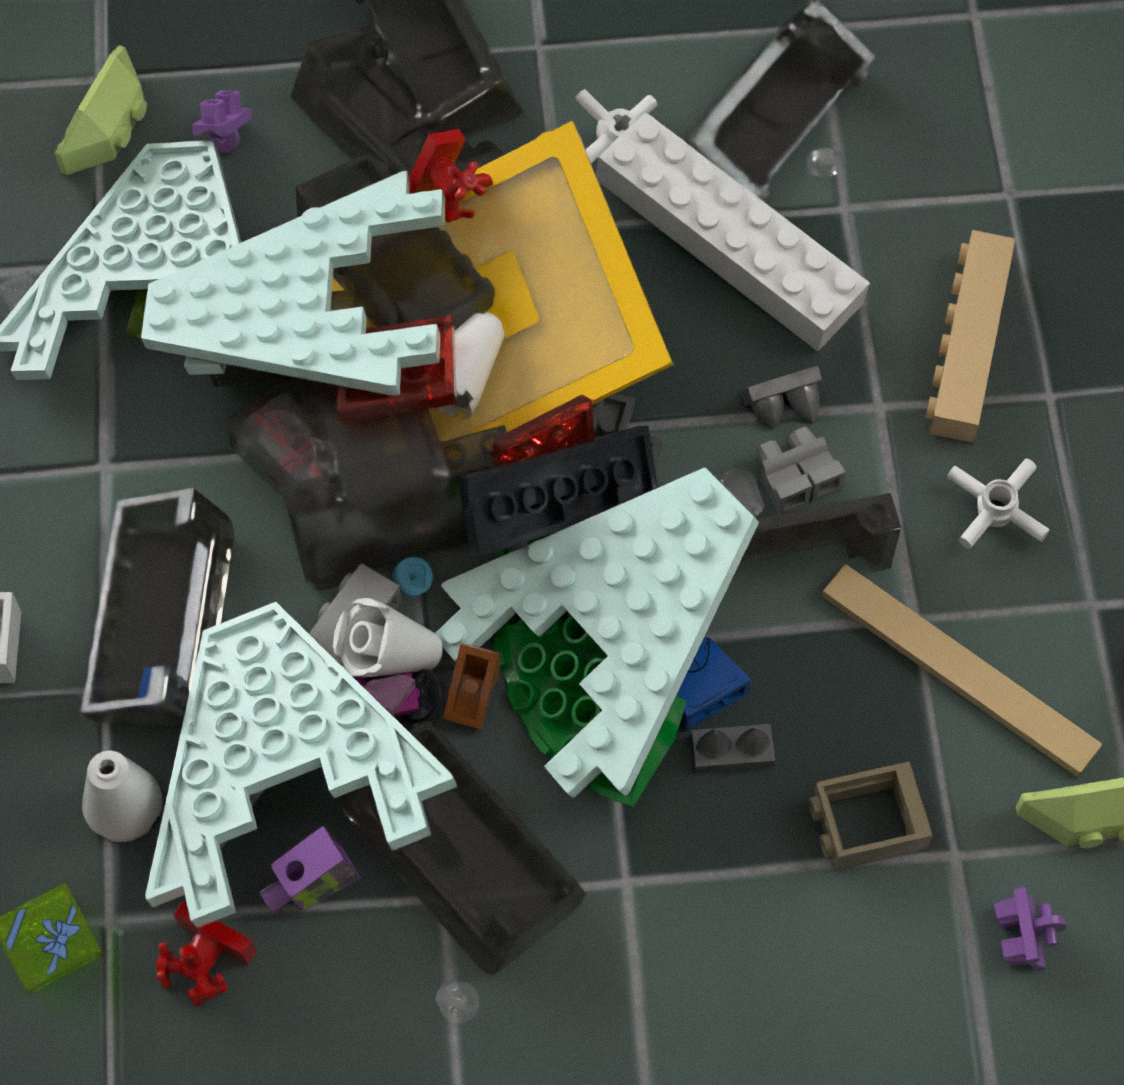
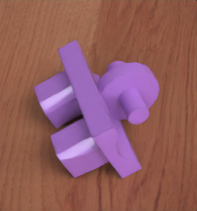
M219 91L215 94V99L205 100L200 103L201 119L192 124L193 135H201L209 131V140H213L217 151L229 153L239 144L240 136L237 129L252 119L251 108H241L239 91Z
M1027 888L1013 889L1015 897L994 904L998 924L1001 928L1020 925L1022 937L1002 940L1004 960L1008 965L1029 964L1034 971L1046 969L1040 935H1044L1046 947L1058 945L1056 933L1067 928L1066 919L1063 916L1052 915L1051 904L1039 905L1040 918H1037L1034 899L1028 895Z

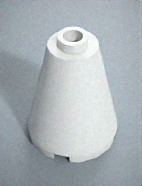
M488 312L472 315L440 343L439 363L414 366L410 370L408 377L411 385L416 380L422 387L418 394L438 410L453 417L457 412L465 413L463 419L470 418L477 409L505 337L502 322Z
M372 598L357 599L352 602L356 603V605L350 612L344 611L339 617L334 631V654L340 656L344 665L342 667L351 676L365 678L412 673L421 669L432 670L441 659L442 642L436 633L379 600Z
M104 751L97 754L88 765L82 799L83 815L90 829L113 842L133 841L146 835L152 829V825L158 815L160 817L163 809V797L158 782L148 771L118 752Z

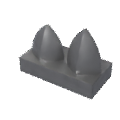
M818 366L747 387L741 392L745 406L751 405L755 414L772 427H776L779 424L783 415V394H786L791 406L798 415L809 423H814L819 409L817 383L822 380Z
M771 724L696 729L691 732L695 773L774 767L775 765Z

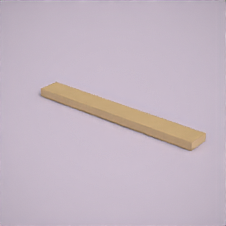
M847 564L842 567L823 590L822 597L1077 778L1100 750L1101 742Z

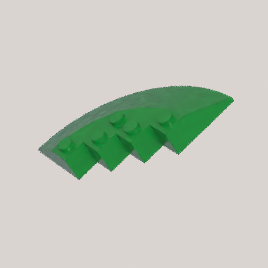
M534 540L527 541V544L533 543ZM504 548L500 549L497 558L513 551H506ZM568 611L540 637L515 613L495 632L496 638H493L494 652L500 653V668L508 690L506 695L513 710L518 713L529 732L528 735L538 749L552 759L602 711L579 683L608 655ZM676 695L641 770L626 796L619 792L603 772L598 774L586 787L608 799L634 807L674 742L687 701Z

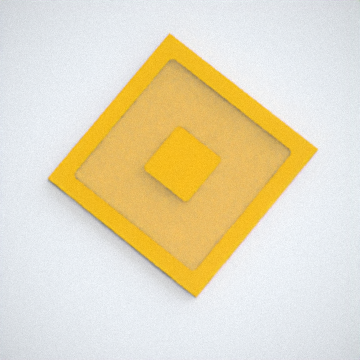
M573 121L478 168L475 174L485 173L490 175L493 184L492 186L484 187L486 193L482 196L476 195L471 190L466 192L464 199L460 200V208L475 210L473 218L461 217L459 220L451 223L445 221V226L372 236L370 263L333 268L331 297L336 310L363 307L367 317L366 334L437 324L441 343L475 313H491L503 324L502 329L505 332V337L477 409L468 419H463L465 413L457 412L454 417L447 415L423 399L418 394L422 387L416 380L413 385L409 381L408 373L413 367L401 368L400 395L398 396L364 390L370 408L387 418L379 435L402 496L410 494L674 365Z

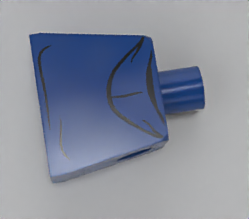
M709 637L703 638L677 692L678 697L687 701L680 721L685 731L690 730L749 694L751 681L749 676Z

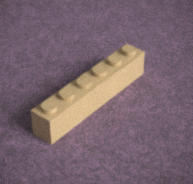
M972 230L969 244H961L957 264L964 265L962 274L955 273L951 294L958 295L956 304L949 303L945 325L951 326L950 335H942L938 356L945 357L943 366L936 365L932 387L939 389L937 398L930 397L925 418L932 420L929 434L974 443L980 422L1015 238Z

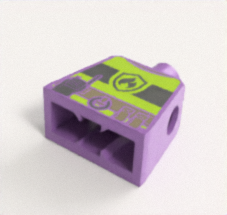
M322 826L273 862L271 867L278 880L260 891V894L272 912H275L291 900L304 911L349 886L361 877L342 846Z

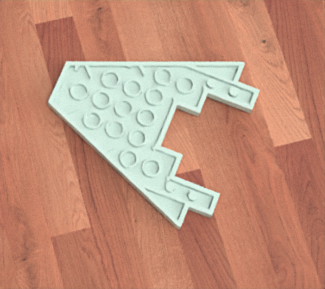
M213 140L153 143L144 146L0 325V352L17 351L11 368V372L16 380L51 379L68 321L102 319L110 291L148 289V284L241 243L218 151ZM186 356L184 367L189 375L224 374L226 364Z
M402 171L321 208H310L302 216L149 283L141 334L145 348L380 394L400 395L401 368L439 363L440 332L437 324L366 334L367 317L363 307L330 311L333 268L370 263L372 236L445 226L446 200L443 190L410 194L411 181L408 172Z
M704 467L552 535L536 540L526 548L515 550L441 584L442 588L461 609L436 634L441 639L442 647L456 662L461 643L481 647L515 613L540 637L568 611L608 655L579 683L602 711L544 767L566 793L573 798L601 772L606 775L619 792L626 796L641 770L759 522Z
M277 602L271 603L206 629L202 633L147 885L146 899L152 907L185 895L191 921L197 928L236 913L219 844L257 829L249 795L317 768L323 767L328 789L334 798L366 785H371L387 843L392 850L431 835L421 801L457 787L456 781L452 774Z

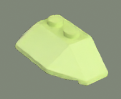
M119 45L109 55L66 130L65 138L58 145L55 156L61 174L70 175L114 160L120 149L125 148L129 143L131 131L136 122L143 119L147 109V102L144 99L140 81L125 47Z
M1124 778L1023 793L1016 805V812L1019 817L1065 846L1079 844L1080 848H1091L1102 844L1104 840L1119 838V841L1124 842Z

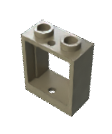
M909 761L816 782L813 797L809 798L812 818L814 821L820 820L824 833L820 835L822 853L825 859L831 858L834 870L927 850L933 835ZM893 789L907 836L844 850L830 802Z

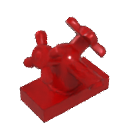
M459 129L429 134L409 176L411 194L443 190L446 200L445 221L447 223L459 220L461 217L473 218L475 210L460 208V200L464 199L466 192L471 190L476 195L482 196L486 193L484 187H489L493 184L490 175L485 173L475 174L478 169V163L475 161L469 163L467 170L462 172L455 166V161L466 140Z
M182 901L173 915L179 927L195 936L189 945H185L180 949L181 957H172V951H168L167 942L159 944L160 955L156 963L157 979L161 981V986L164 989H170V974H182L186 979L194 981L197 988L190 989L187 994L192 999V1004L199 1007L204 1001L211 1000L219 993H224L228 989L222 973L216 975L213 979L209 975V971L222 953H226L248 966L257 951L251 939L217 920L197 928L191 921L187 903Z

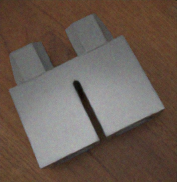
M806 426L793 431L789 435L788 442L792 447L791 450L782 453L777 442L772 440L758 447L757 457L761 466L760 481L778 516L809 504L810 499L813 502L843 489L845 469L839 460L834 461L830 455L825 438L822 436L816 439Z

